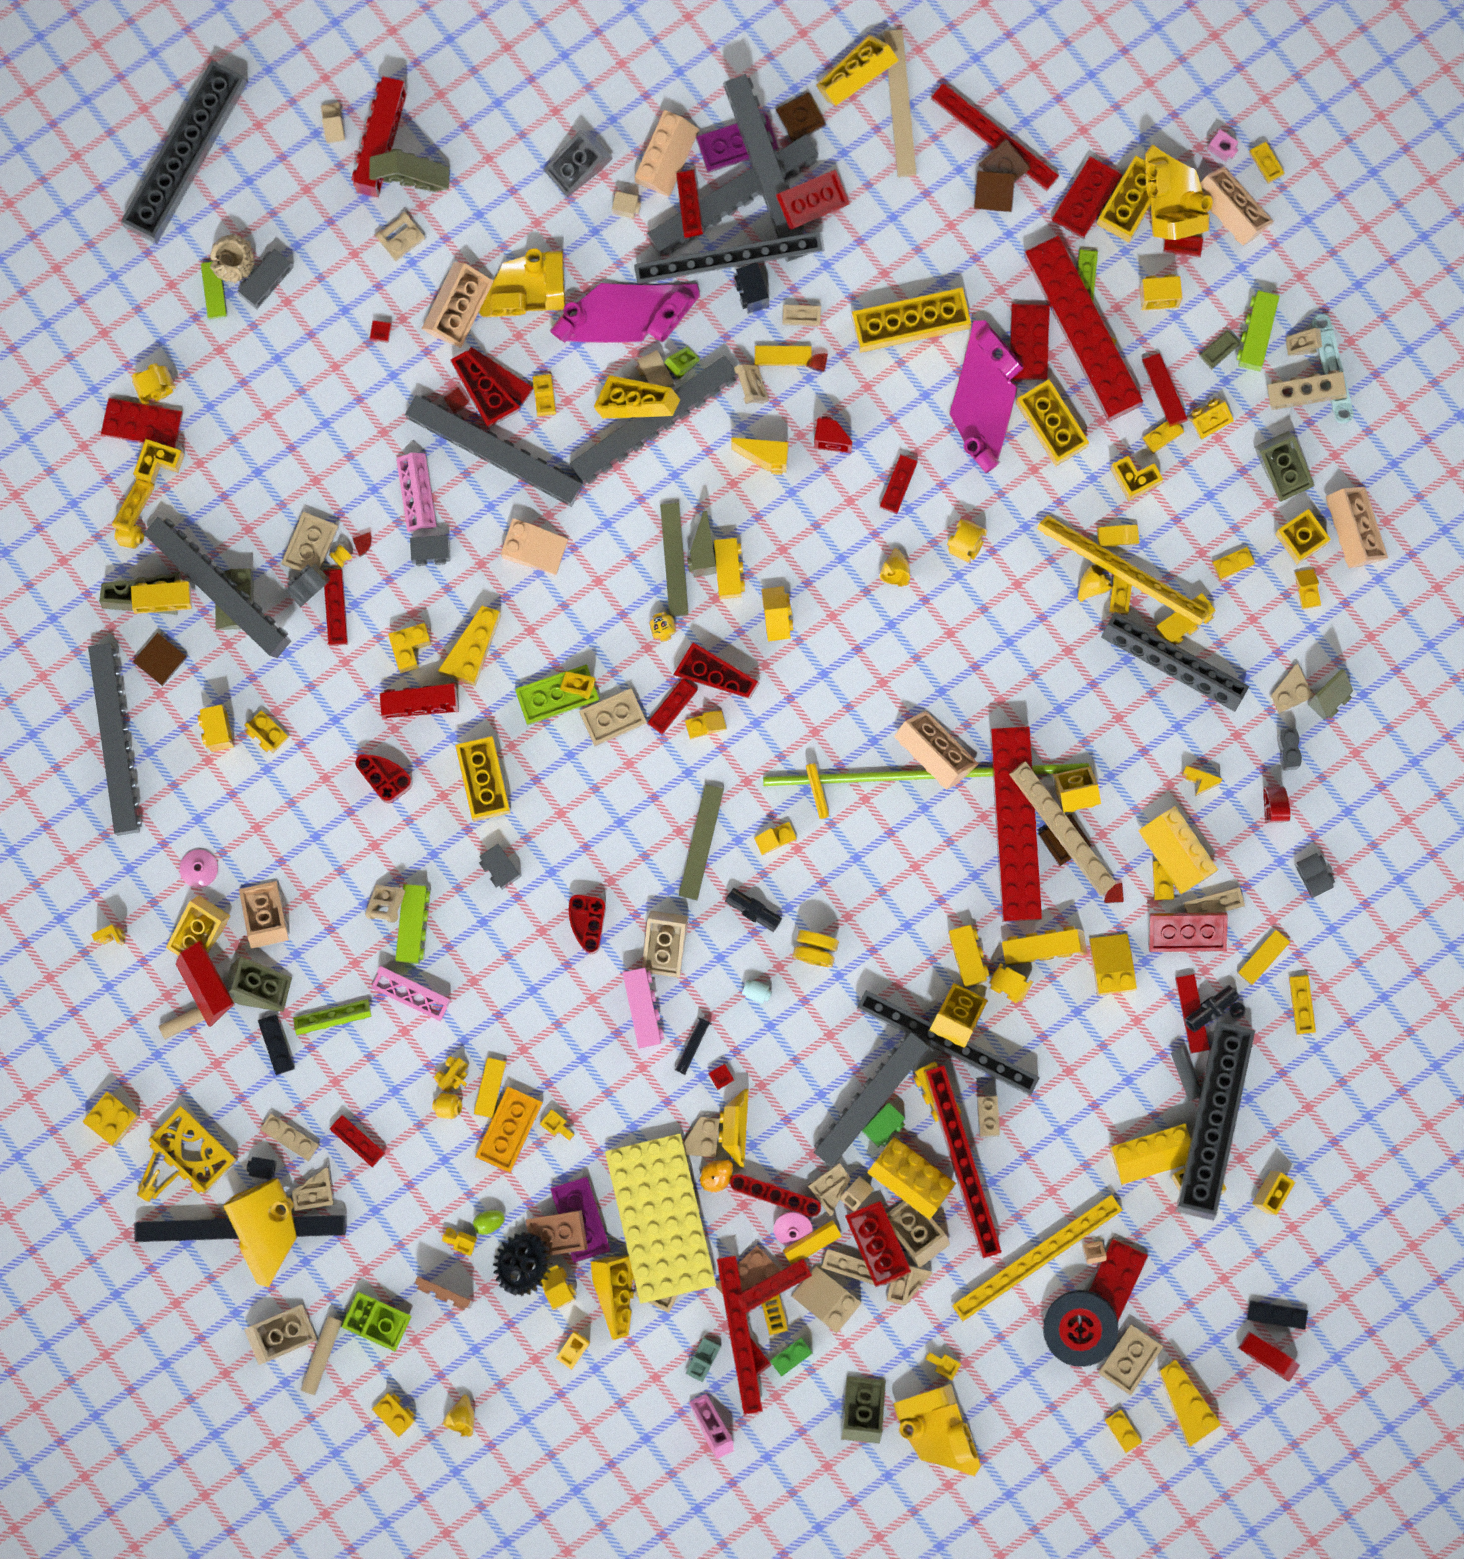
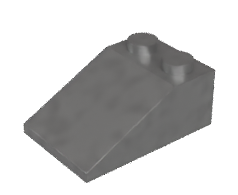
M580 130L543 170L563 194L569 197L597 175L613 158L590 131Z

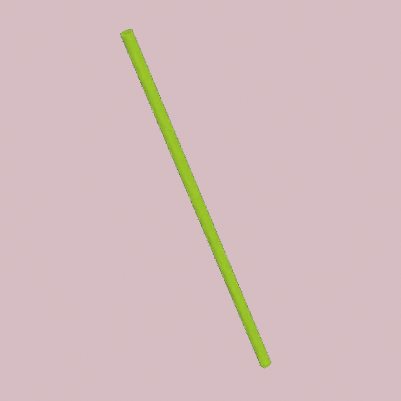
M1089 763L1032 765V770L1035 775L1058 774L1089 767ZM992 767L974 768L964 778L993 777ZM926 770L818 774L821 784L935 779ZM808 775L763 777V786L810 784Z

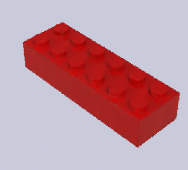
M382 76L381 82L378 81L376 92L378 94L371 104L372 116L367 119V134H363L361 145H363L362 152H358L356 159L358 167L357 170H353L351 178L357 193L379 198L383 178H378L377 180L369 179L370 157L391 152L407 96L404 81Z

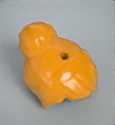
M716 1160L705 1165L701 1170L699 1178L703 1189L707 1192L715 1193L723 1191L733 1176L732 1162Z

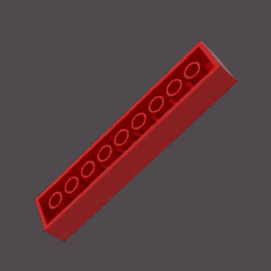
M1059 235L1025 251L1024 257L1048 305H1050V309L1108 423L1143 406V399Z
M1030 726L994 728L990 730L1002 922L1041 920L1042 910L1035 808L1009 775L1022 762H1026L1032 769Z

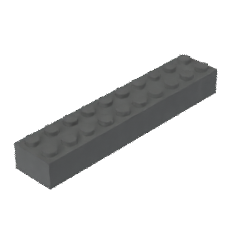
M211 60L121 220L124 228L155 244L159 242L247 85L244 76Z
M1218 1021L1214 1027L1175 1212L1212 1221L1217 1216L1255 1030Z

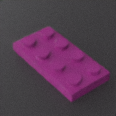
M764 114L766 132L769 131L773 139L771 146L773 150L776 149L778 151L779 147L768 115ZM737 123L696 136L707 173L750 160Z
M588 1177L550 1188L558 1214L582 1210L588 1249L570 1252L573 1263L610 1252L611 1249Z

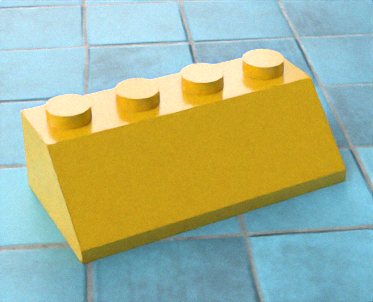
M1176 806L1138 830L1180 894L1185 893L1218 871V868Z
M1186 1124L1111 1146L1110 1152L1121 1185L1184 1166L1191 1140Z

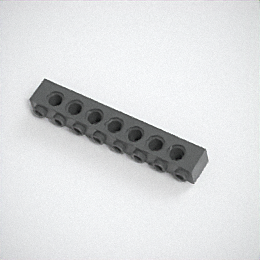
M1117 612L1113 614L1101 636L1106 641L1234 712L1250 687Z

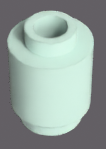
M747 980L742 994L750 1000L763 1004L764 1001H769L772 991L769 990L770 986L755 980Z

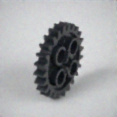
M522 1232L521 1235L515 1233L514 1238L508 1237V1244L502 1242L503 1249H497L500 1255L494 1256V1258L498 1259V1262L493 1264V1266L497 1267V1270L493 1273L499 1275L495 1280L501 1282L499 1286L504 1288V1291L515 1296H524V1293L531 1295V1290L537 1292V1285L543 1287L542 1279L548 1280L545 1274L551 1273L547 1266L552 1265V1262L548 1261L552 1255L547 1253L550 1248L545 1246L546 1242L541 1240V1237L532 1233Z

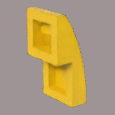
M551 374L532 376L537 417L556 415Z
M1138 525L1097 528L1098 544L1101 547L1137 545L1140 543Z

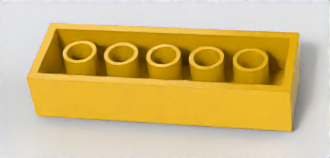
M963 287L852 311L851 315L860 353L968 330L971 327Z

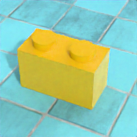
M1270 1170L1252 1204L1266 1214L1277 1216L1296 1182L1282 1172Z

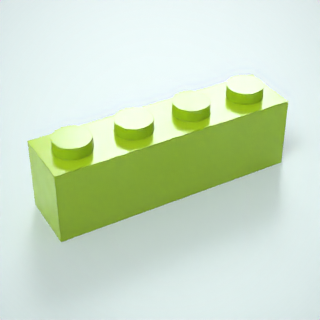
M1259 290L1256 296L1252 295L1249 305L1253 307L1252 312L1247 314L1245 324L1248 325L1247 332L1243 331L1241 342L1244 343L1243 349L1238 350L1236 360H1239V367L1261 371L1278 306L1279 295Z
M403 884L405 894L401 903L395 961L397 963L420 965V960H424L425 955L422 941H426L427 930L424 929V922H428L429 911L426 910V903L430 902L431 892L427 891L428 888L426 886Z

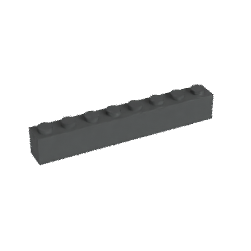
M915 1032L905 1033L900 1040L901 1046L898 1049L895 1047L887 1056L890 1058L886 1064L882 1062L875 1070L878 1074L874 1079L869 1078L863 1085L865 1090L861 1094L857 1093L851 1100L853 1105L849 1109L844 1108L838 1116L841 1118L837 1124L833 1122L826 1131L829 1133L826 1138L823 1139L821 1137L814 1145L817 1149L813 1153L830 1167L834 1166L931 1047Z

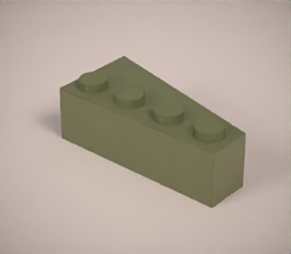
M392 149L391 152L370 157L369 179L371 180L383 178V182L386 183L400 182L401 186H415L416 189L431 192L449 189V167L442 165L441 162H432L426 157H417L414 153H404L401 149Z
M174 572L173 574H161L150 578L141 577L130 581L121 580L101 583L99 602L102 609L133 611L131 586H136L138 583L151 585L159 581L174 583L176 580H182L180 572ZM178 610L152 613L178 615Z

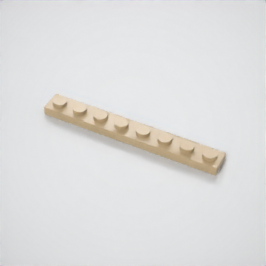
M1022 762L1009 775L1100 896L1104 895L1116 882L1026 762Z

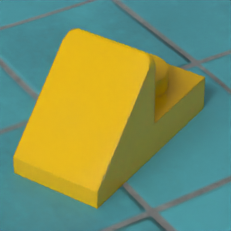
M1314 569L1294 572L1302 610L1321 606L1318 591L1319 581Z
M566 672L560 690L589 699L596 678Z
M722 711L705 712L702 716L685 720L690 740L727 730Z
M1189 766L1184 768L1182 776L1186 777L1185 780L1189 782H1200L1195 796L1220 785L1222 782L1220 777Z
M789 822L774 829L770 828L754 838L761 855H765L797 840Z
M574 1331L556 1359L572 1370L589 1347L590 1341Z

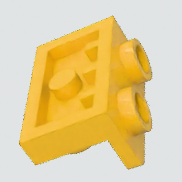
M1217 398L1212 399L1207 403L1208 405L1203 408L1194 409L1187 416L1200 439H1204L1234 422L1225 401Z
M262 710L249 723L246 722L244 724L247 728L245 732L252 739L256 737L260 741L258 745L265 752L270 750L274 753L289 738Z
M113 924L91 934L95 942L103 943V945L114 940L113 937L117 944H125L123 939L126 936L122 928Z
M387 1393L372 1410L399 1438L416 1422L413 1418L415 1414L408 1407L404 1409L400 1405L402 1401L395 1393L392 1395Z

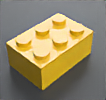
M953 983L930 1031L965 1048L988 1000Z

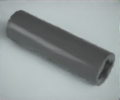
M1181 1048L1171 1052L1188 1101L1199 1098L1201 1088L1186 1049Z

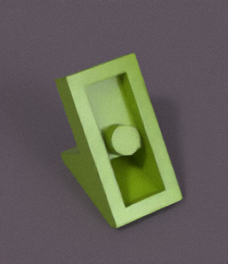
M687 346L669 356L664 363L680 379L701 359Z

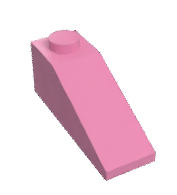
M705 1394L690 1401L691 1409L715 1458L718 1459L733 1452V1440L708 1395Z

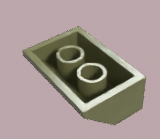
M251 568L224 571V576L236 582L238 585L236 588L239 591L243 590L250 596L249 600L254 603L253 572ZM215 604L216 630L241 629Z

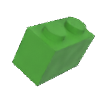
M888 1102L862 1130V1133L878 1148L881 1145L885 1147L892 1139L890 1135L894 1131L898 1133L905 1126L903 1121L906 1118Z
M800 1338L770 1360V1362L782 1377L813 1353L803 1339Z

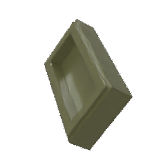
M1227 330L1205 349L1199 357L1212 370L1240 346V343Z

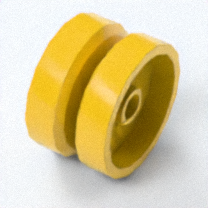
M799 930L796 941L804 946L794 947L792 957L810 965L833 968L835 957L827 952L837 951L839 940L826 935Z

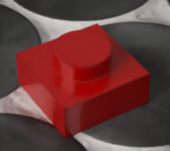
M373 320L369 339L389 343L392 324Z
M725 1064L708 1073L717 1090L735 1081Z

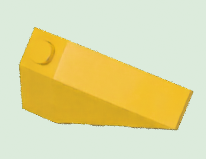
M629 1255L604 1257L591 1261L592 1281L612 1340L629 1336L632 1313L629 1310L630 1299L634 1297V1292H631L634 1275Z

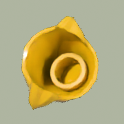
M894 548L891 555L882 565L879 577L885 583L903 587L910 584V566L901 551Z
M1091 565L1083 574L1078 592V600L1080 602L1089 597L1104 594L1112 588V584L1102 573L1104 569L1099 567V565Z
M465 1394L462 1395L460 1400L448 1411L443 1419V1425L446 1428L461 1433L460 1436L471 1437L473 1435L475 1415L469 1397Z

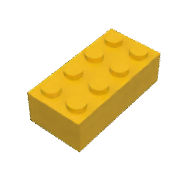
M1135 155L1097 221L1099 227L1130 243L1151 207V198L1146 190L1145 160Z
M1050 379L1017 398V407L1055 467L1088 448L1089 441Z
M493 736L456 744L455 747L473 822L510 814Z
M896 1137L892 1138L867 1172L929 1220L957 1184Z

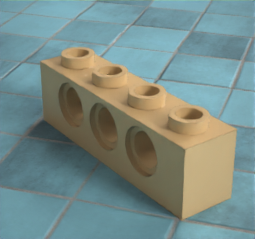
M1339 370L1329 371L1327 375L1321 376L1320 373L1309 375V378L1303 379L1301 377H1292L1290 381L1286 382L1274 380L1271 384L1267 385L1272 410L1347 398L1344 374L1339 372ZM1324 382H1329L1331 387L1328 390H1323L1321 385ZM1310 385L1312 390L1310 393H1303L1302 388ZM1287 388L1293 390V394L1289 397L1283 395L1284 390Z

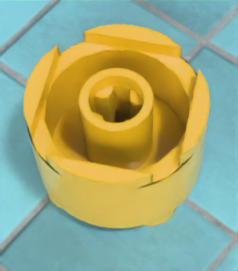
M158 363L151 364L147 367L148 370L134 373L131 376L132 383L142 404H149L151 399H154L155 402L162 400L173 393L172 388L176 389L166 366H159Z
M960 519L956 527L957 532L955 536L951 535L948 540V551L950 554L970 564L971 559L974 560L983 546L984 542L981 538L982 536L986 537L987 529L967 519Z
M1000 963L989 981V984H991L990 989L999 994L1002 991L1008 994L1007 998L1016 1004L1019 1001L1023 1002L1034 982L1032 980L1026 982L1027 977L1009 967L1003 969L1004 964Z

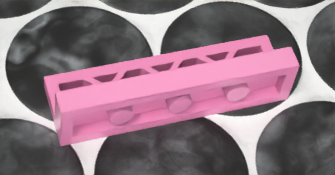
M412 452L396 458L407 532H413L421 528L432 529L437 527L426 454ZM408 460L407 470L404 468V461ZM408 479L411 480L410 488H407ZM411 497H413L414 504L412 507L410 506ZM415 515L417 519V525L413 526L412 519Z
M382 966L379 967L378 975L371 987L372 989L441 1022L451 1002L450 999ZM382 976L389 979L391 987L386 989L377 987ZM405 987L408 995L402 998L398 997L395 988ZM409 989L416 993L410 994ZM420 994L424 997L426 1004L417 1006L414 1004L412 997ZM410 998L411 1003L404 999ZM434 1003L443 1005L439 1016L431 1013L429 1005Z

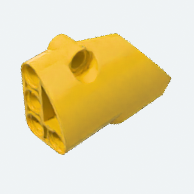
M1151 145L1145 153L1146 190L1151 198L1152 236L1174 240L1209 231V213L1207 212L1211 210L1213 200L1209 195L1203 194L1197 171L1167 155L1155 145Z
M532 248L526 252L525 256L504 262L478 313L482 317L521 316L529 311L563 310L565 307L563 251L541 252L539 249Z
M278 1178L242 1191L230 1197L223 1204L240 1240V1250L256 1283L268 1288L297 1239L291 1212L294 1204L289 1197H286V1193ZM279 1205L285 1206L286 1211H283Z
M951 1384L893 1403L900 1422L899 1433L903 1438L908 1439L921 1461L938 1464L974 1477L976 1476L981 1463L967 1424L963 1423ZM908 1424L913 1427V1433L908 1431Z

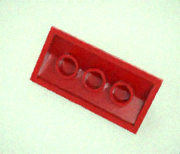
M198 941L180 953L176 966L208 1027H211L234 1005V1002L202 942Z
M881 1201L845 1215L875 1287L894 1282L911 1273Z

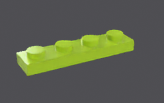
M365 999L293 1017L296 1035L307 1034L312 1031L372 1017L369 1000Z

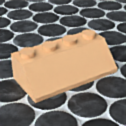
M664 110L635 174V183L670 197L677 182L676 173L682 171L699 129L683 117Z
M1225 166L1207 175L1200 182L1203 194L1209 195L1213 200V206L1210 211L1222 221L1223 226L1229 229L1235 239L1242 245L1251 242L1274 222Z
M454 262L423 324L422 330L440 340L461 348L490 290L493 280L466 263Z
M1343 488L1326 496L1327 506L1331 512L1333 524L1336 528L1348 568L1362 567L1388 559L1366 488Z
M927 711L906 720L894 736L912 754L913 758L918 760L925 767L926 771L946 790L957 785L979 764Z

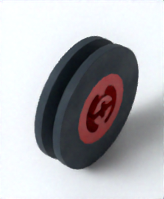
M1074 1290L1061 1295L1051 1304L1044 1319L1043 1335L1049 1350L1060 1361L1076 1367L1091 1366L1105 1359L1114 1348L1118 1336V1319L1110 1303L1099 1294L1087 1290ZM1082 1315L1091 1319L1093 1324H1089L1084 1318L1082 1320V1327L1086 1328L1083 1330L1082 1336L1085 1338L1088 1333L1092 1332L1094 1335L1090 1339L1076 1341L1070 1337L1069 1332L1076 1338H1079V1329H1076L1079 1325V1318L1073 1324L1068 1323L1074 1316Z

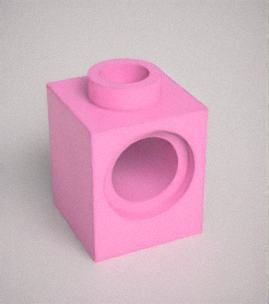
M1220 129L1210 142L1207 150L1226 162L1229 157L1233 159L1238 152V141ZM1220 144H1227L1229 149L1223 150Z

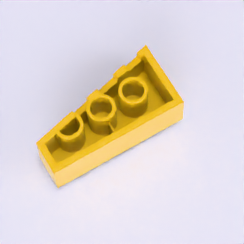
M609 375L594 408L602 419L673 416L680 398L670 387Z
M483 605L480 607L438 671L441 675L476 686L501 618L500 611Z
M1176 1359L1158 1370L1186 1445L1190 1448L1220 1427L1221 1423Z

